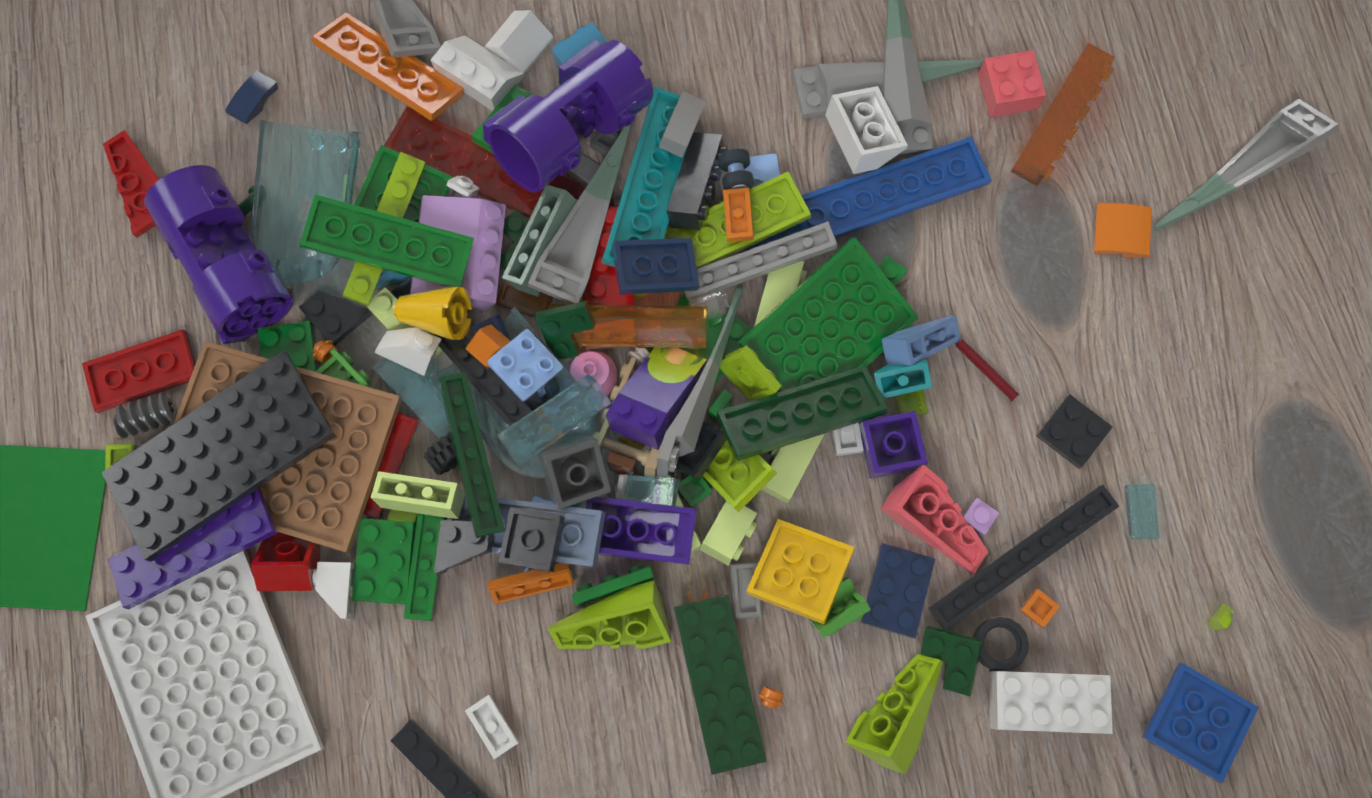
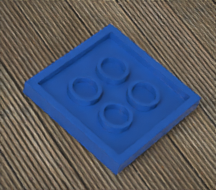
M1178 663L1142 738L1213 780L1223 783L1259 707L1187 665Z

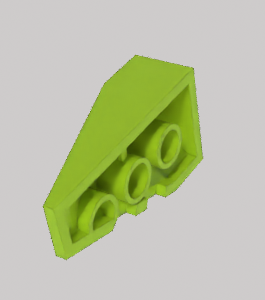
M654 580L627 587L548 626V631L558 649H592L594 645H610V649H619L620 645H636V649H646L672 642L663 599Z
M917 654L895 677L896 683L886 694L881 692L876 698L878 702L868 713L864 711L858 717L845 742L882 767L906 774L919 747L942 667V661Z

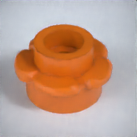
M332 340L319 341L313 348V359L324 364L333 356L330 351L334 348L338 352V349L331 344Z
M763 686L761 694L758 693V697L762 699L761 704L777 709L778 705H784L782 702L784 693Z

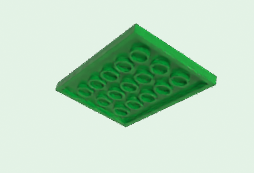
M854 237L849 239L737 343L741 348L747 345L749 349L758 355L760 362L776 376V380L781 385L778 392L855 368L867 367L884 351L883 338L900 330L907 329L919 317Z

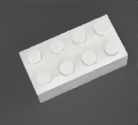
M989 672L990 729L1113 734L1110 675Z

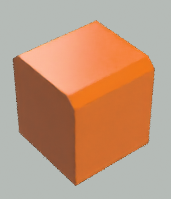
M490 324L480 328L465 349L484 366L489 368L488 360L511 341Z

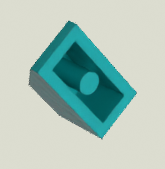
M926 359L911 366L888 364L874 372L876 387L883 398L932 388Z

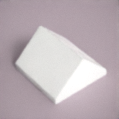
M531 10L514 11L485 45V48L525 74L552 42L554 37Z

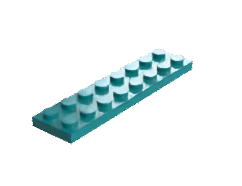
M654 87L653 99L646 112L601 262L603 264L615 267L612 251L613 241L664 239L669 223L666 210L687 148L681 158L659 148V145L681 95Z

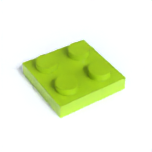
M747 345L722 357L719 368L748 401L772 395L781 387L774 373L766 369L760 362L758 355L749 349Z

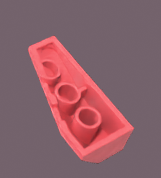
M921 465L893 488L880 509L906 530L971 574H975L988 551L974 528L966 522L960 512L962 509L958 503H954L947 492L949 489L945 482L925 465Z

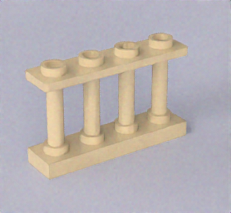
M632 356L629 364L624 363L620 373L622 381L620 386H614L610 397L611 401L614 402L620 390L636 372V357ZM605 408L600 421L603 424L601 431H596L593 435L598 440L600 452L604 448L641 461V465L645 466L644 476L654 479L657 473V459L661 446L659 450L652 448L651 451L646 450L645 452L609 439L608 435L611 430L606 418L609 409Z

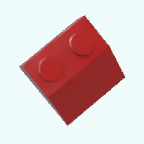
M280 532L263 540L251 564L257 591H312L314 587L312 576L314 569H317V563L320 562L321 545Z

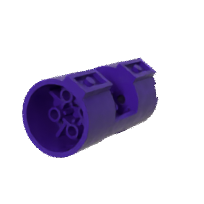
M594 40L559 66L560 86L543 98L538 95H531L525 98L520 95L483 123L484 140L490 145L498 163L517 184L528 191L539 192L559 175H563L568 170H573L579 165L581 161V144L579 140L583 137H589L594 129L603 134H612L615 131L618 132L624 126H629L634 121L636 114L648 106L653 99L651 79L645 78L640 69V66L643 65L642 62L627 46L616 40L602 41L601 43Z
M206 165L181 168L162 177L148 190L144 199L145 207L173 257L180 260L193 283V291L223 344L244 342L248 337L257 334L255 329H259L268 323L272 326L287 315L293 306L290 293L267 254L262 250L255 249L242 226L244 215L220 173L215 168Z

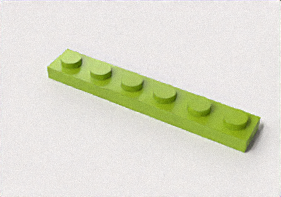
M400 152L377 208L378 212L404 218L424 169L425 161ZM356 262L343 292V297L369 306L383 270Z

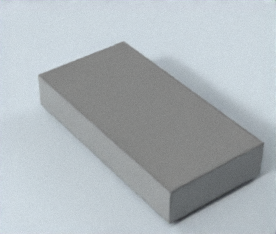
M758 562L730 564L735 620L762 618L761 600L747 595L746 592Z

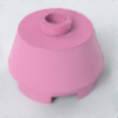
M595 350L584 351L579 356L573 357L568 363L565 371V382L569 391L577 398L585 401H597L612 392L617 382V368L608 355Z

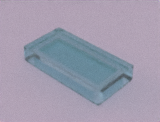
M628 475L624 500L676 506L680 480L676 478Z
M1154 484L1124 486L1129 539L1160 538Z

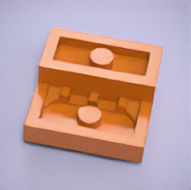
M1097 203L1095 254H1122L1123 258H1150L1152 207L1123 203Z

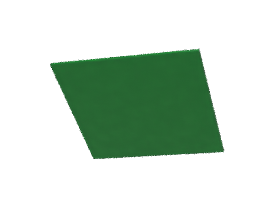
M0 445V607L86 611L106 489V481L101 473L105 470L106 450Z

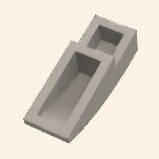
M682 91L659 148L682 158L706 101Z

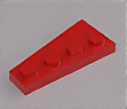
M123 130L103 143L111 171L114 173L117 181L118 192L121 194L125 205L123 207L126 216L129 217L132 234L138 238L156 226L145 207L144 199L148 190L160 179L130 135Z
M608 206L583 302L587 301L589 306L636 311L634 294L619 295L615 267L601 263L618 207Z

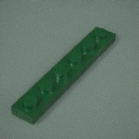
M466 372L439 376L437 379L475 537L480 538L504 532L505 528Z

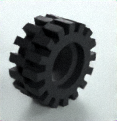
M449 432L447 436H442L438 442L435 441L432 444L433 446L429 447L427 452L424 453V458L437 475H441L444 472L447 473L458 465Z

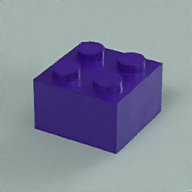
M915 411L861 422L859 427L870 479L915 471L921 465L926 466L928 464Z

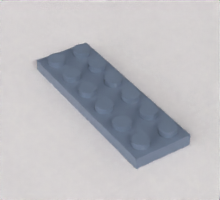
M464 496L459 519L447 518V520L471 521L466 496ZM497 498L504 528H506L510 507L564 516L556 562L596 568L606 512L575 507L558 509L552 504ZM505 531L494 534L492 552L490 553L500 554Z

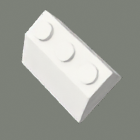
M465 35L445 41L431 59V63L436 71L463 87L464 93L492 111L525 76L522 71Z
M878 86L832 95L825 116L853 174L876 170L907 149L908 145Z

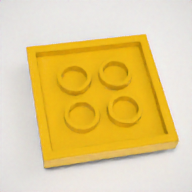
M778 519L746 590L747 595L825 625L854 554L855 547Z

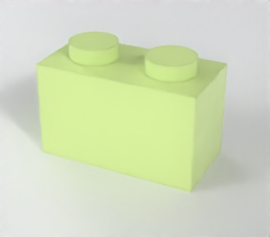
M726 501L705 537L700 550L729 566L732 559L738 561L745 546L741 545L744 537L750 538L758 525L754 522L757 513L745 506L737 512Z

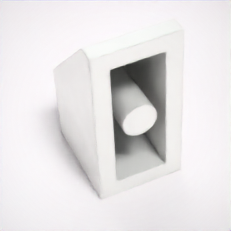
M417 327L386 331L375 353L424 376L435 357L441 338Z
M318 562L317 569H314L312 576L313 585H316L315 590L341 619L353 620L355 601H352L355 564L349 562Z

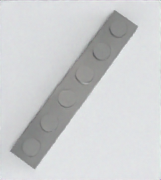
M829 222L698 268L697 274L700 287L697 291H685L688 302L837 249V243Z

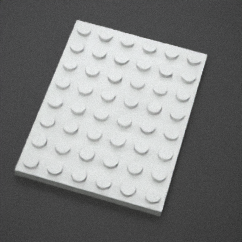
M246 550L129 610L122 608L121 601H117L86 616L151 798H223L324 749L264 594L256 589L251 561Z

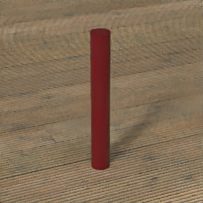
M962 339L955 346L1011 401L1020 395L967 342Z

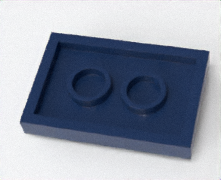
M691 238L613 241L612 251L619 295L697 291L700 287Z
M882 543L866 600L871 610L863 615L861 623L915 639L936 558Z

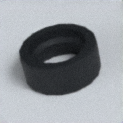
M997 617L985 620L976 628L973 634V638L983 640L979 662L990 670L1006 671L1015 669L1023 663L1028 654L1029 641L1027 634L1020 624L1010 618ZM993 628H1005L1015 637L1016 650L1008 660H995L985 651L984 638Z

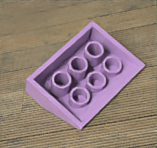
M423 195L421 198L419 223L474 238L461 288H465L469 293L472 308L488 310L496 304L506 205L476 198ZM412 278L410 294L448 287Z

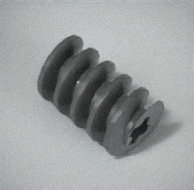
M163 392L158 394L159 401H156L153 395L148 396V404L142 398L138 399L137 408L133 402H128L127 411L121 404L117 405L116 414L113 418L116 432L124 439L128 435L134 436L139 432L145 433L149 429L155 430L160 425L168 426L170 422L174 423L177 415L176 407Z

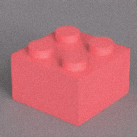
M1034 50L984 59L978 75L990 118L1036 110L1040 107L1046 97V92Z

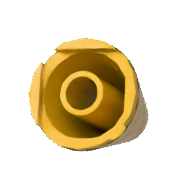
M458 286L400 296L393 306L394 315L399 322L450 340L463 339L471 324V319L467 318V310H472L470 295L465 288Z

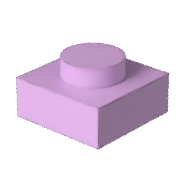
M975 498L963 517L968 525H971L977 533L984 536L999 515V512L980 499Z

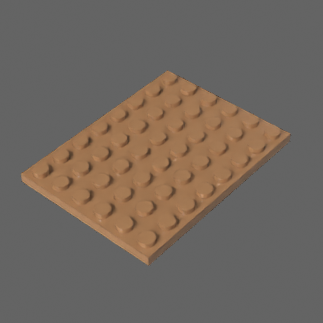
M204 341L174 423L270 359ZM297 367L335 432L336 437L260 488L277 532L350 553L403 398Z

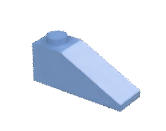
M950 315L900 330L883 338L882 344L886 364L911 366L960 341L956 315Z

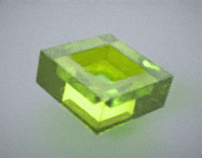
M923 390L895 396L899 414L915 411L916 416H921L928 413Z

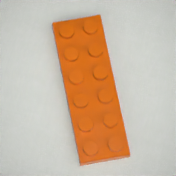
M344 13L312 36V44L431 121L463 96V87L415 56L392 58L386 41L382 39V35L348 13Z

